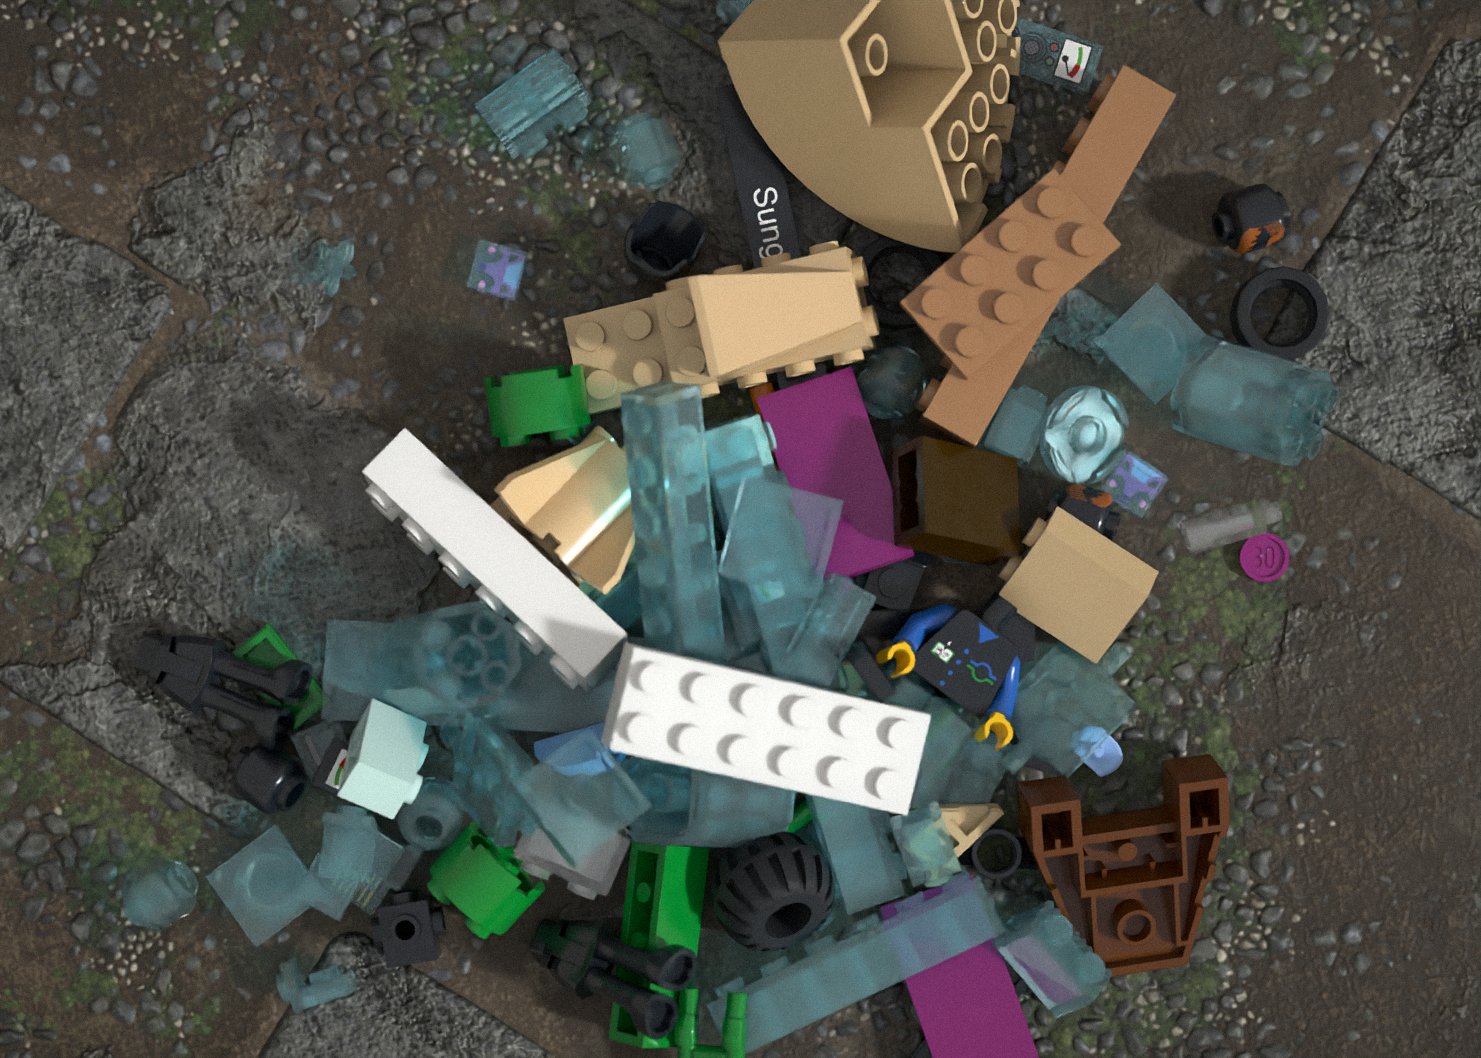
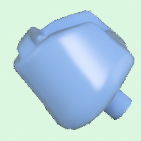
M1093 726L1084 727L1076 734L1072 742L1071 751L1100 777L1114 772L1123 761V753L1118 743L1100 728Z

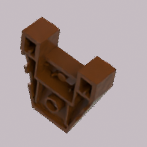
M1210 754L1162 761L1164 806L1081 818L1080 798L1065 775L1016 782L1019 829L1090 980L1179 967L1188 964L1204 911V907L1201 904L1208 881H1213L1217 867L1214 862L1220 840L1226 837L1230 824L1228 777Z

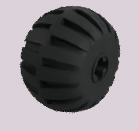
M769 831L767 835L762 832L751 836V839L746 842L744 840L733 847L734 851H728L721 859L712 880L711 899L713 909L721 927L739 944L762 952H776L779 948L785 950L795 946L794 943L798 941L803 942L811 937L812 932L818 931L829 916L833 906L835 890L830 864L823 853L809 840L791 832Z

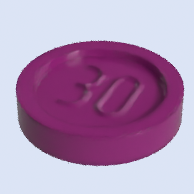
M1258 533L1250 536L1243 542L1239 550L1238 561L1241 570L1250 579L1258 582H1270L1279 578L1286 571L1289 564V551L1286 544L1278 536L1271 533Z

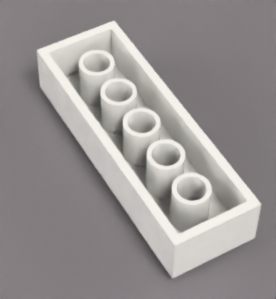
M406 428L362 471L369 484L365 492L372 498L371 503L391 522L397 517L404 522L401 525L408 532L406 535L426 555L435 550L440 555L438 560L444 565L442 569L460 587L464 589L469 583L477 589L475 594L480 599L479 604L493 618L501 622L507 617L514 624L512 629L517 633L515 637L532 654L537 656L541 651L551 658L548 662L553 667L551 669L552 672L571 690L580 685L589 693L620 661L624 642H628L627 633Z
M624 642L601 743L610 750L907 815L931 715L903 705L885 701L881 702L880 700L877 701L868 697Z

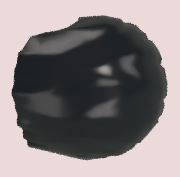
M663 201L650 203L642 215L630 224L625 234L623 243L624 259L630 270L644 281L665 284L668 281L679 279L691 270L700 256L706 238L704 224L699 218L694 217L692 212L687 211L678 204Z

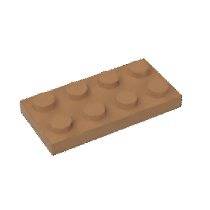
M1053 168L900 301L899 304L964 379L967 380L1119 248L1121 243Z

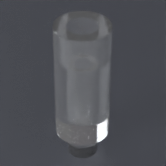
M1258 499L1181 520L1180 530L1189 555H1193L1267 533L1268 524L1281 521L1283 517L1277 501L1261 506Z

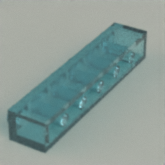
M661 381L620 393L645 647L726 665L700 385Z
M964 870L941 881L940 885L943 891L930 898L925 899L921 891L894 904L898 912L880 921L877 914L873 913L850 924L849 927L853 934L835 942L832 935L829 934L804 946L807 953L805 957L790 963L786 955L761 966L759 969L762 977L745 984L740 976L715 988L714 990L718 998L712 1000L706 1006L721 1038L723 1018H725L727 992L747 994L745 1019H747L745 1054L1006 932L1007 926L982 874L980 873L970 878L967 870Z

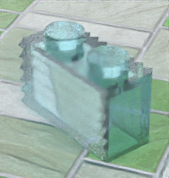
M553 47L474 106L510 157L514 159L521 153L526 159L540 151L549 142L545 136L560 124L566 130L581 121L588 114V110L585 107L592 101L587 89L558 50Z
M1046 901L1011 917L992 941L996 949L1056 1019L1061 1015L1064 1016L1067 1012L1071 1013L1073 1010L1076 1011L1085 1005L1089 1006L1112 977L1111 969H1106L1105 962L1102 961L1098 954L1093 953L1092 946H1086V939L1080 938L1079 931H1074L1073 924L1069 922L1067 917L1061 915L1060 909L1054 908V901Z

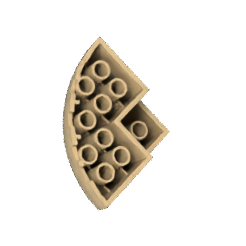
M753 0L722 35L718 43L722 58L727 65L743 107L759 134L786 168L827 204L859 224L894 240L935 251L957 253L975 237L988 211L986 205L982 204L989 183L998 184L1002 173L1000 168L1002 160L1001 143L1010 142L1016 106L1007 104L1010 76H1019L1021 37H1011L1016 25L1017 7H1020L1019 0Z

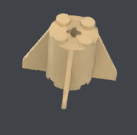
M596 426L577 446L509 474L494 489L500 497L490 507L590 600L598 605L605 595L619 582L644 520L669 495V492L655 477L646 474L643 469L648 465V462L635 447L629 443H626L622 448L618 447L617 442L605 429Z

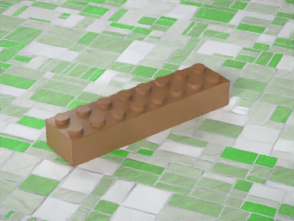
M1123 65L1116 77L1107 73L1102 82H1100L1086 109L1094 114L1090 120L1083 116L1081 117L1061 150L1069 155L1066 163L1064 164L1057 160L1053 166L1102 223L1107 218L1176 97L1175 93ZM1059 300L967 380L943 356L939 365L947 370L941 381L935 378L931 379L914 408L922 412L917 423L951 443L974 448Z

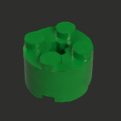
M583 363L570 366L571 374H566L565 365L509 372L510 375L500 376L501 384H498L497 374L483 377L492 437L500 438L501 447L531 443L530 440L536 439V433L549 432L550 440L579 437L581 433H585L584 425L590 424L591 419Z
M472 821L430 865L429 869L432 879L427 883V887L442 903L449 905L452 902L466 915L463 920L468 928L480 938L486 939L491 933L503 935L545 890V886L541 879L534 886L528 877L534 868L509 842L494 831L486 838L476 832L483 824Z

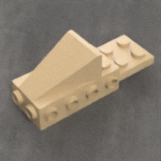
M838 241L825 242L809 247V256L791 260L790 253H782L761 259L762 267L744 272L742 265H733L714 270L713 275H697L671 280L665 283L667 291L654 293L652 297L563 318L573 365L583 363L590 415L681 393H690L691 400L707 398L720 394L719 386L737 382L739 389L767 383L766 375L785 371L786 377L804 375L816 371L814 363L831 359L834 360L835 366L864 360V351L877 349L874 336L880 335V327L874 306H867L863 287L869 286V278L863 257H857L856 252L848 247L840 248Z

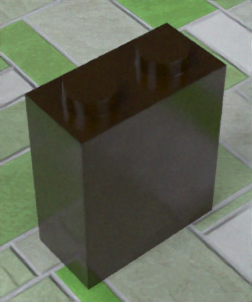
M920 436L891 450L894 546L987 566L1021 553L1017 458L926 436Z

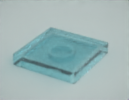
M743 475L717 574L818 600L844 501Z
M589 726L508 787L572 869L652 806Z

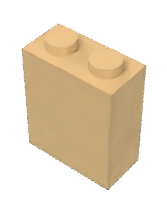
M1057 506L1047 521L1039 517L1035 520L1022 543L1028 546L1021 556L1017 554L1007 559L998 574V577L1004 580L998 594L1017 607V613L1097 664L1147 599L1158 571Z

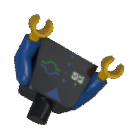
M994 591L977 614L958 600L951 605L941 603L912 614L894 638L893 646L877 653V662L881 664L893 656L897 667L891 674L892 678L914 670L979 720L986 714L988 720L975 731V739L979 743L987 738L989 729L997 735L995 751L1005 746L1012 739L1013 731L1009 721L1018 694L1021 662L1017 656L1019 648L1001 631L1017 612L1018 608Z

